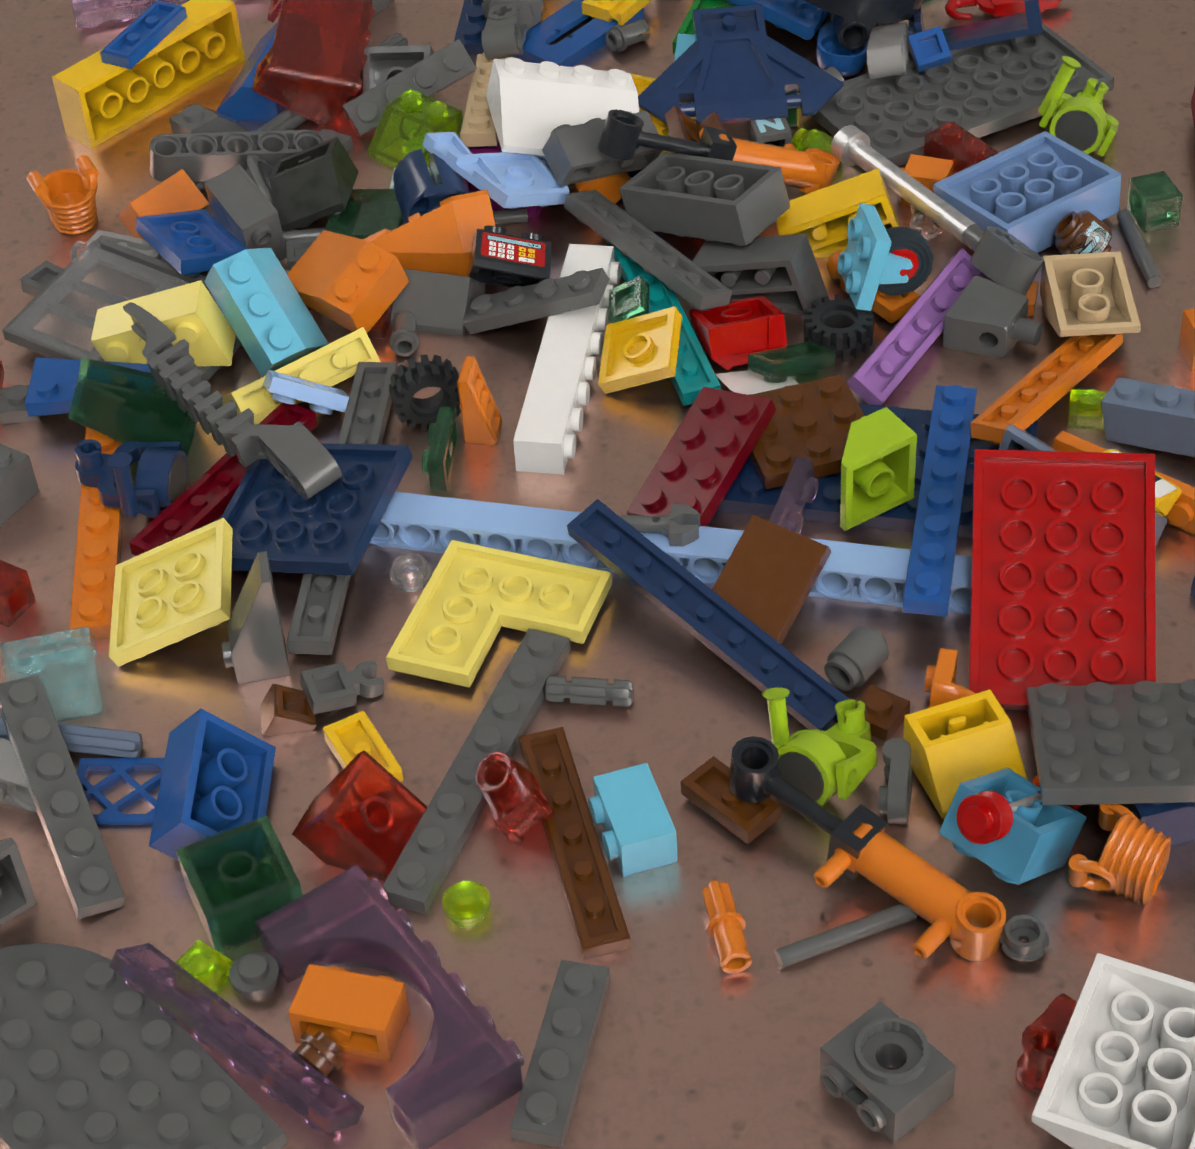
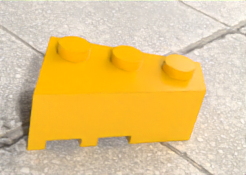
M879 168L789 200L790 208L785 211L784 216L776 221L780 236L807 234L815 258L830 257L836 251L846 250L848 244V224L852 217H856L859 203L874 205L886 230L891 227L901 226Z

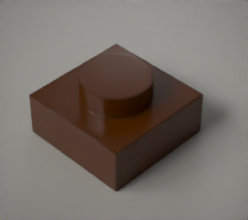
M872 684L869 685L855 704L857 708L859 700L865 703V720L870 723L871 736L885 742L890 740L904 722V715L910 714V701Z

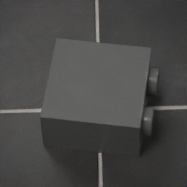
M240 164L205 182L214 219L247 249L271 248L279 262L287 258L278 211Z

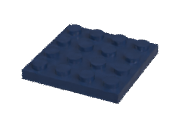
M321 443L338 464L342 477L308 500L302 498L267 459H257L251 463L221 516L233 528L232 570L250 571L257 553L267 551L271 572L354 575L413 458L408 445Z

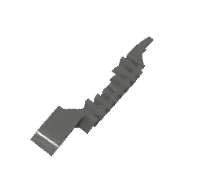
M133 302L123 306L124 311L131 316L134 323L131 326L132 330L146 342L142 353L147 359V364L157 387L161 391L165 389L167 396L172 401L176 400L184 413L188 411L190 418L195 423L200 422L203 431L207 435L211 433L214 441L219 446L223 444L225 451L230 457L237 454L239 462L244 467H247L257 459H267L305 500L310 499L342 477L341 470L332 455L302 423L297 422L294 425L254 424V413L249 408L237 415V405L233 400L223 405V395L218 390L211 394V384L206 379L201 381V372L194 364V358L189 354V343L185 339L175 345L171 344V342L177 339L176 335L155 316Z

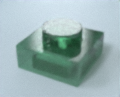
M642 276L609 290L608 319L612 323L649 314L650 284Z

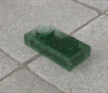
M811 341L748 355V369L764 376L763 379L765 381L774 383L785 382L787 377L794 375H816L818 370L834 367L835 351Z
M440 407L436 423H430L428 441L430 449L423 450L422 472L423 474H429L431 491H447L459 441L456 407Z

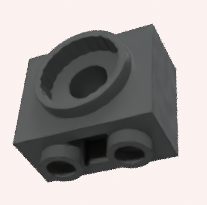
M881 1001L820 1047V1079L827 1091L836 1098L842 1097L857 1110L860 1119L870 1130L874 1132L880 1131L893 1144L953 1096L956 1065L928 1042L925 1034L917 1025L900 1018ZM891 1067V1068H896V1069L890 1070V1069H885V1068Z

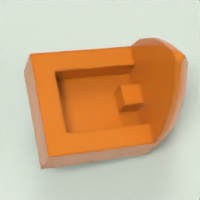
M940 648L936 666L928 665L924 692L931 693L929 708L976 694L963 686L956 685L958 650Z

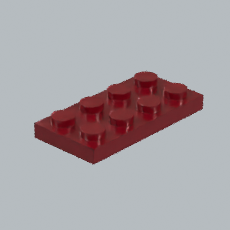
M703 387L626 511L627 515L665 516L671 513L672 504H686L700 513V526L707 527L777 409L772 399Z

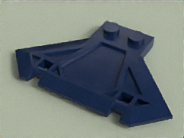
M762 4L693 10L696 41L638 96V104L641 109L647 111L666 125L665 114L674 105L687 116L696 117V123L698 124L712 112L720 116L722 123L787 118L788 109L801 108L802 116L815 115L844 86V83L767 36Z

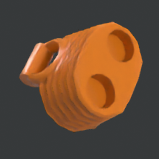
M81 155L77 158L76 164L79 170L65 168L55 170L44 177L38 171H32L27 176L29 184L46 208L54 227L63 234H84L91 230L98 221L95 202L98 170L87 155Z
M1100 804L1099 826L1103 830H1112L1106 842L1099 862L1088 860L1082 854H1075L1070 857L1068 862V882L1073 887H1084L1091 891L1113 892L1116 896L1122 895L1125 899L1130 898L1134 902L1139 901L1142 905H1145L1152 899L1167 867L1171 851V837L1163 835L1162 831H1156L1154 827L1147 826L1145 822H1140L1128 808L1120 804ZM1089 873L1097 874L1104 879L1092 878L1089 876Z

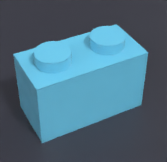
M643 763L594 776L595 796L588 798L589 810L595 826L603 825L605 832H602V842L608 860H617L623 877L678 862L676 829L648 764Z

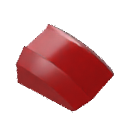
M764 295L731 301L729 305L714 307L708 311L689 310L697 335L707 354L712 360L728 371L733 366L768 359L775 362L787 345L784 314Z

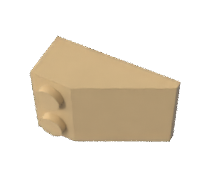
M1121 251L1043 256L1040 296L1045 317L1060 337L1139 333L1141 331V324Z

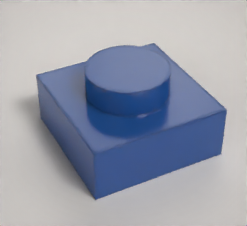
M941 26L907 36V44L918 72L951 62L952 55Z

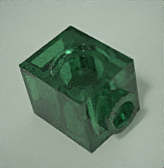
M1165 171L1129 178L1126 209L1130 210L1134 220L1144 233L1179 226L1183 195Z

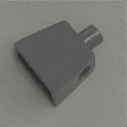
M975 275L945 315L943 347L1003 358L1008 355L1017 341L1036 346L1043 333V323L1027 319L1029 300L1025 295Z

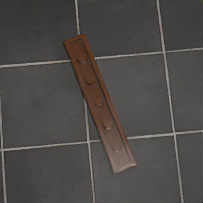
M559 727L519 736L521 753L583 960L631 949L630 935L564 728Z

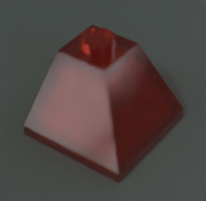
M363 750L313 799L292 835L327 865L386 881L428 806Z

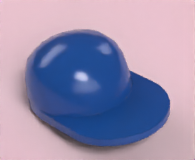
M833 23L822 26L819 30L816 46V59L819 68L826 70L833 66L844 78L861 72L867 60L869 38L861 48L847 50L840 45Z

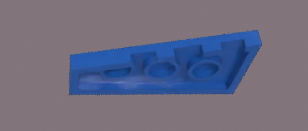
M35 358L25 407L28 417L172 404L177 403V401H172L167 396L165 389L161 391L157 387L148 364Z

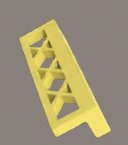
M364 327L275 370V372L332 387L355 375L358 362L381 361ZM266 375L223 396V405L231 400L237 405V415L249 408L254 413V424H259L282 402L272 399V393L268 392L263 385ZM296 399L294 404L296 405L302 401Z

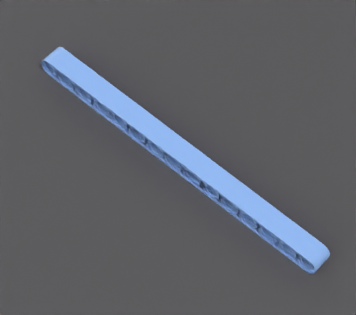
M395 492L370 541L371 544L377 546L444 554L450 541L455 540L616 574L569 536L567 525L582 512ZM700 526L699 538L683 547L669 546V537L663 533L641 534L704 584L715 585L744 531ZM810 538L827 545L831 550V554L808 596L903 607V596L911 549ZM955 556L948 613L971 614L972 556Z

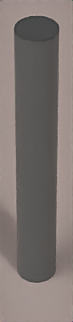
M1123 209L1118 212L1117 220L1150 288H1157L1162 284L1163 279L1130 210Z
M901 903L775 950V957L780 967L785 968L917 919V914Z

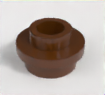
M318 1031L314 1037L306 1032L299 1037L301 1044L294 1053L321 1077L326 1078L332 1070L338 1072L343 1066L337 1057L342 1051L341 1048L321 1031Z

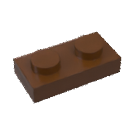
M713 756L680 781L681 794L745 843L749 844L781 819V806L770 797L757 803L744 802L736 798L731 793L728 785L730 768Z

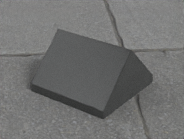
M404 269L410 282L393 301L390 320L391 327H393L392 319H394V314L398 311L406 310L415 315L417 320L416 330L463 337L466 331L463 325L464 319L472 301L485 293V284L471 277Z

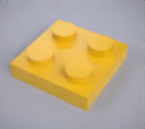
M676 307L606 325L598 386L605 394L675 376L682 315Z

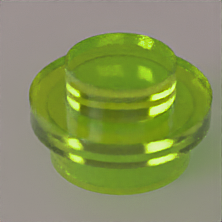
M458 882L445 891L442 898L443 911L457 926H476L485 919L490 910V893L485 886L478 882Z

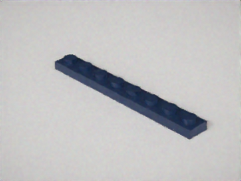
M595 500L567 525L569 536L759 690L764 692L775 687L788 689L790 694L786 697L787 712L807 729L827 731L838 723L835 706L841 701L850 700L848 697L600 500Z

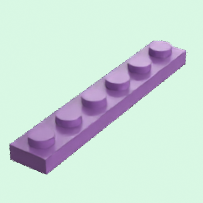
M963 248L949 261L847 382V385L869 405L881 406L944 330L946 313L975 275L985 279L988 277L970 263L972 256Z

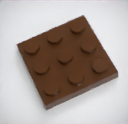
M842 374L761 393L749 394L772 399L777 409L749 455L765 490L841 472V462L851 423L865 416Z

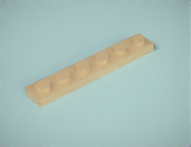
M484 52L477 54L475 63L477 69L473 72L460 132L461 141L466 147L497 146L498 136L486 99L493 60L488 61Z

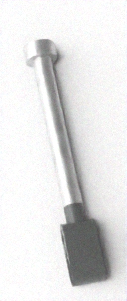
M848 125L836 133L831 142V153L846 166L859 165L867 172L879 168L885 186L974 251L970 263L997 284L1020 294H1027L1044 261L1039 254L1002 229L987 226L984 230L870 147L869 136L857 127Z

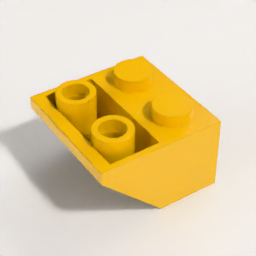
M991 690L904 715L903 739L910 744L911 767L942 819L946 817L957 789L962 782L1005 768H1009L1027 779L1012 723Z

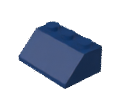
M201 708L173 729L168 737L149 847L187 865H254L260 860L276 747Z

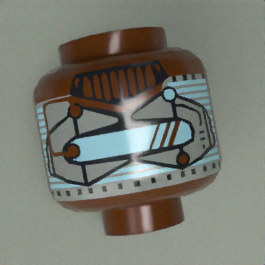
M1088 210L1068 213L1059 222L1054 231L1056 236L1055 246L1063 255L1110 252L1112 248L1109 245L1112 238L1111 229Z

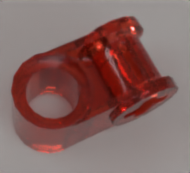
M493 752L480 762L476 771L477 785L480 787L492 811L491 815L496 826L512 843L516 845L524 840V833L541 819L549 820L555 815L553 806L542 792L535 775L530 770L502 752Z
M1065 993L1057 996L1045 1012L1031 1025L1027 1026L1022 1033L1021 1047L1024 1053L1017 1061L1016 1075L1018 1080L1032 1091H1042L1076 1007L1077 1001Z

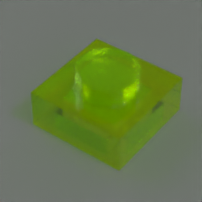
M1071 389L1068 428L1105 430L1101 401L1108 392L1092 389Z
M198 939L165 972L168 985L205 1007L230 982L229 972L234 961Z

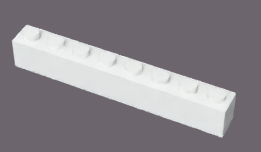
M569 244L560 278L581 270L590 271L603 268L609 277V282L600 304L548 317L513 439L516 471L564 475L568 458L574 459L575 432H581L583 426V409L581 407L588 406L590 384L588 381H594L596 375L595 356H600L602 353L603 336L601 331L606 330V325L609 323L608 308H613L615 301V286L613 284L620 283L621 263L615 262L614 246Z

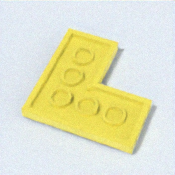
M451 540L386 656L388 670L470 688L501 627L525 632L531 628L568 637L572 642L584 644L612 586L611 572Z

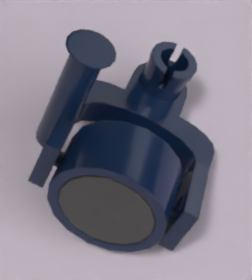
M87 439L79 442L76 445L77 448L74 449L77 456L75 469L78 481L85 486L97 487L102 504L108 507L120 508L127 517L142 514L156 518L161 513V510H165L187 489L188 460L183 452L181 441H127L121 444L112 455L102 454V447L98 441ZM139 461L134 490L130 466Z

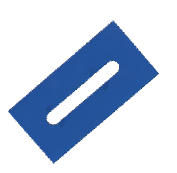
M574 0L536 26L530 28L526 33V39L523 44V54L512 57L530 63L549 61L559 66L573 67L607 44L606 33L610 31L612 26L618 25V21L613 19L607 22L594 18L570 34V38L565 37L558 43L550 45L549 43L590 17L582 14V1L584 0ZM642 8L623 26L634 23L640 19L643 20L645 18L644 8Z

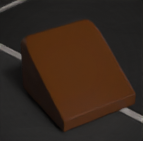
M274 683L271 685L260 707L262 735L277 736L314 730L317 726L316 714L313 715L303 690Z

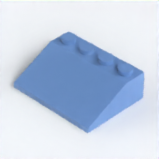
M1044 131L933 184V191L937 196L984 230L987 226L1002 229L1038 253L1055 244L1056 236L1054 231L1059 222L1068 213L1088 210L1101 221L1120 211L1121 173Z

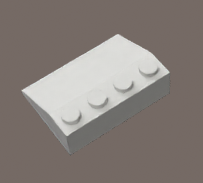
M513 57L506 58L505 60H493L486 99L502 152L544 156L542 152L544 145L549 139L551 132L560 125L569 124L574 126L584 124L594 118H601L603 120L607 118L610 110L615 109L632 113L639 112L638 93L631 74L623 70H594L585 65L567 67L559 66L549 61L530 63Z
M1097 953L1032 1113L1031 1122L1073 1149H1195V983Z

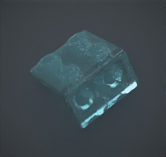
M89 627L0 643L6 682L38 674L57 722L97 715L103 712L94 657L98 655L96 639Z

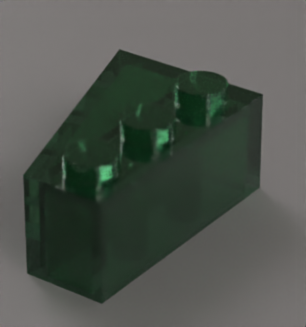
M82 357L73 392L69 419L122 443L127 441H181L183 452L188 459L196 423L190 418L188 411L184 413L178 406L177 401H172L167 396L165 389L161 391L157 387L151 373Z

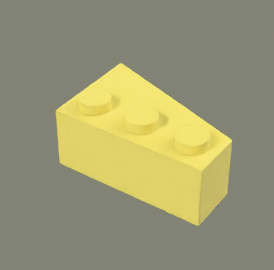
M201 280L97 309L91 343L105 362L147 364V359L142 353L146 342L132 330L131 326L134 324L132 318L123 309V306L133 302L155 316L176 335L177 339L171 342V344L175 345L183 339L189 343V354L194 358L196 366H231L236 334Z

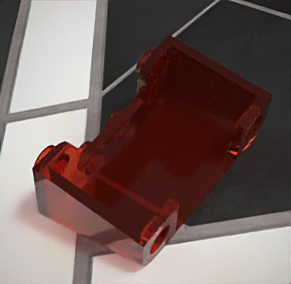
M271 0L267 20L273 23L279 16L273 46L257 66L252 90L324 127L333 116L339 117L343 111L341 108L346 104V100L350 96L355 97L362 86L363 79L359 76L367 60L364 49L371 37L368 27L375 14V9L372 8L373 1Z

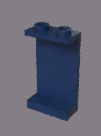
M1024 0L1026 13L942 29L949 50L1043 33L1039 1ZM921 7L914 15V18L909 19V35L925 31Z

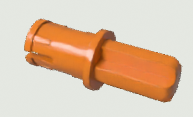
M712 880L709 882V886L702 891L709 918L707 933L715 940L722 970L726 973H739L750 967L752 963L743 933L746 927L745 919L737 912L730 885L727 882Z

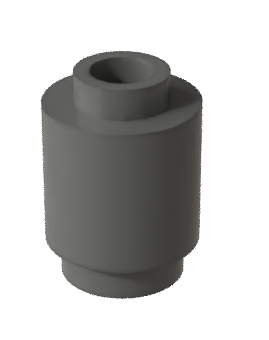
M864 626L854 628L828 655L824 671L830 682L844 691H850L853 688L862 686L888 659L889 650L884 636L873 628Z

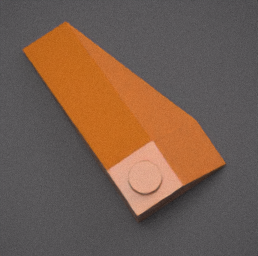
M488 190L451 196L439 202L441 207L422 216L418 212L408 217V223L392 231L383 229L363 240L370 241L395 255L403 269L467 277L473 237L476 230H483L484 226L488 225L496 226Z

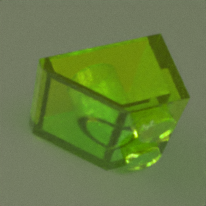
M409 89L387 104L368 148V156L396 168L397 164L409 152L421 148L429 168V151L422 146L426 133L455 132L456 135L460 134L463 123L462 110Z

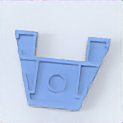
M455 132L426 133L422 146L427 151L443 159L455 172L479 190L487 189L489 197L503 208L516 209L518 207H546L548 205L565 204L566 194L570 192L568 186L559 187L545 156L509 152L472 154Z

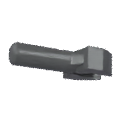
M672 504L671 513L665 516H620L640 533H663L669 537V546L683 547L699 538L700 513L686 504Z

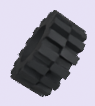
M835 295L834 300H830L828 296L822 297V303L815 300L811 303V307L807 306L804 315L803 339L804 346L808 347V352L811 355L817 352L818 359L823 360L825 356H828L829 362L836 363V358H842V363L849 362V356L857 360L861 358V352L867 354L870 351V346L872 347L874 332V314H872V309L871 311L858 310L855 308L850 296L846 300H841V295Z
M427 354L420 355L421 362L417 363L414 357L407 360L409 367L406 368L400 364L397 367L398 375L393 373L390 378L389 392L398 419L402 423L406 421L407 426L412 429L418 423L421 431H427L428 424H432L433 429H439V422L442 420L448 425L452 422L451 414L458 417L461 413L457 385L459 373L456 367H453L448 359L442 362L441 356L434 355L432 361H429ZM423 388H441L437 394L429 398L420 399L413 397L415 393Z

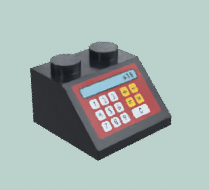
M490 225L484 226L483 230L477 229L474 234L467 277H471L481 283L506 288L524 287L540 283L550 277L552 242L543 241V236L535 233L524 232L521 233V236L506 234V229Z

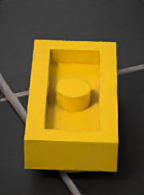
M364 710L323 727L326 743L362 799L404 781L402 768Z

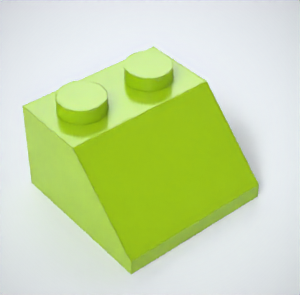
M887 407L851 423L841 462L840 527L844 531L914 498L917 434Z

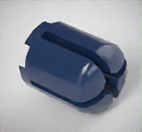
M421 148L409 152L397 164L393 174V188L404 224L409 222L408 217L418 212L422 216L441 207L440 201L451 196L471 193L465 178L455 172L443 159L429 152V162L433 175L430 176Z

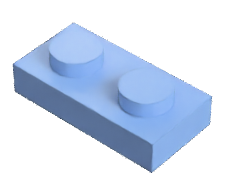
M267 370L263 384L268 392L272 393L271 398L292 405H294L296 399L310 403V409L332 415L333 409L345 412L349 396L341 389L272 370Z

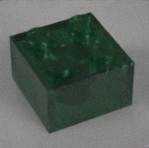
M268 816L176 850L185 886L216 955L308 919L300 882Z

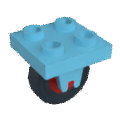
M859 203L856 217H852L848 224V244L846 250L842 251L839 255L837 270L843 278L846 292L850 294L855 308L871 311L877 290L889 295H904L920 287L932 271L933 254L928 241L917 230L908 227H891L886 230L875 206Z

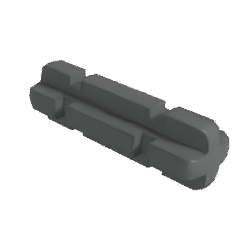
M551 675L546 681L545 696L549 702L565 703V699H571L570 703L607 706V701L613 702V706L629 707L633 701L634 687L630 680L615 679L614 684H610L608 679L572 677V681H566V676Z

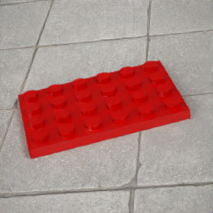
M975 449L969 690L976 694L991 690L1004 710H1028L1027 687H1040L1049 683L1062 686H1087L1094 682H1104L1110 685L1135 684L1140 681L1156 682L1155 454Z

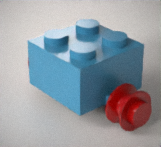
M1005 768L960 783L939 834L953 842V847L961 854L977 858L993 868V874L999 879L1019 885L1063 867L1087 817L1076 811L1081 805H1042L1038 775L1035 776L1031 783L1011 769Z

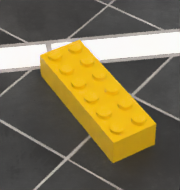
M190 0L182 4L181 6L186 9L187 18L132 69L102 63L100 52L103 49L52 76L66 135L93 149L244 62L245 55L235 2L231 0Z

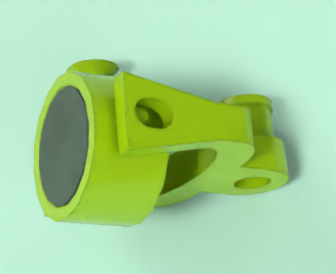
M1062 56L1063 63L1038 109L1040 115L1043 116L1039 126L1046 128L1052 117L1049 128L1050 134L1085 154L1095 151L1100 145L1097 154L1104 156L1117 133L1119 125L1118 120L1103 109L1102 99L1108 92L1109 87L1104 82H1101L1098 89L1095 90L1098 79L1089 78L1083 92H1079L1076 97L1063 93L1075 69L1081 67V64L1074 58Z
M782 687L765 690L762 696L768 702L771 742L776 746L779 753L777 769L781 771L780 777L821 806L837 793L839 799L847 800L865 776L878 763L877 747L871 742L870 723L865 720V703L859 700L856 708V700L854 699L841 701L835 706L838 723L827 731L799 730L789 737L786 697L790 694V691Z

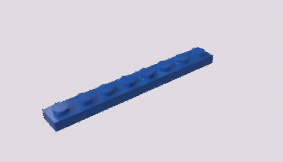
M936 385L903 596L902 612L948 616L971 443L970 422L974 420L977 388H965L959 385Z

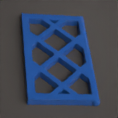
M80 758L77 775L83 790H85L88 802L94 798L105 809L99 814H93L97 825H153L157 800L149 792L160 786L165 758ZM111 770L114 772L94 786L87 780L89 771ZM136 770L160 771L159 774L142 785L130 776ZM122 780L133 791L112 804L101 793ZM140 798L152 808L146 814H123L120 812Z

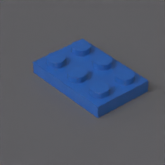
M205 209L136 217V231L182 275H200L202 271H210L213 264L247 249Z

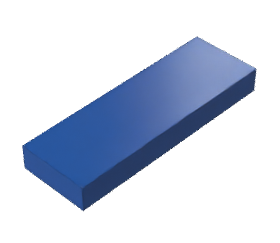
M157 0L100 52L102 63L132 69L187 18L185 7Z

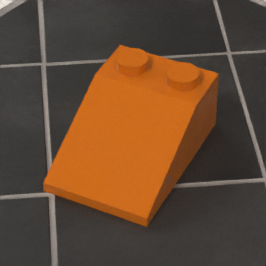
M326 230L320 233L287 273L305 305L352 332L364 327L366 333H368L410 282L395 255L370 241Z

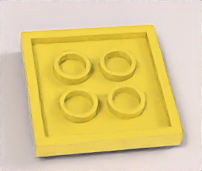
M224 518L115 565L108 657L118 667L133 660L143 658L147 654L173 643H178L189 636L210 627H215L230 619L233 528Z

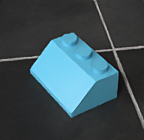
M271 248L245 249L212 265L204 282L261 377L266 375L267 370L275 371L329 344Z

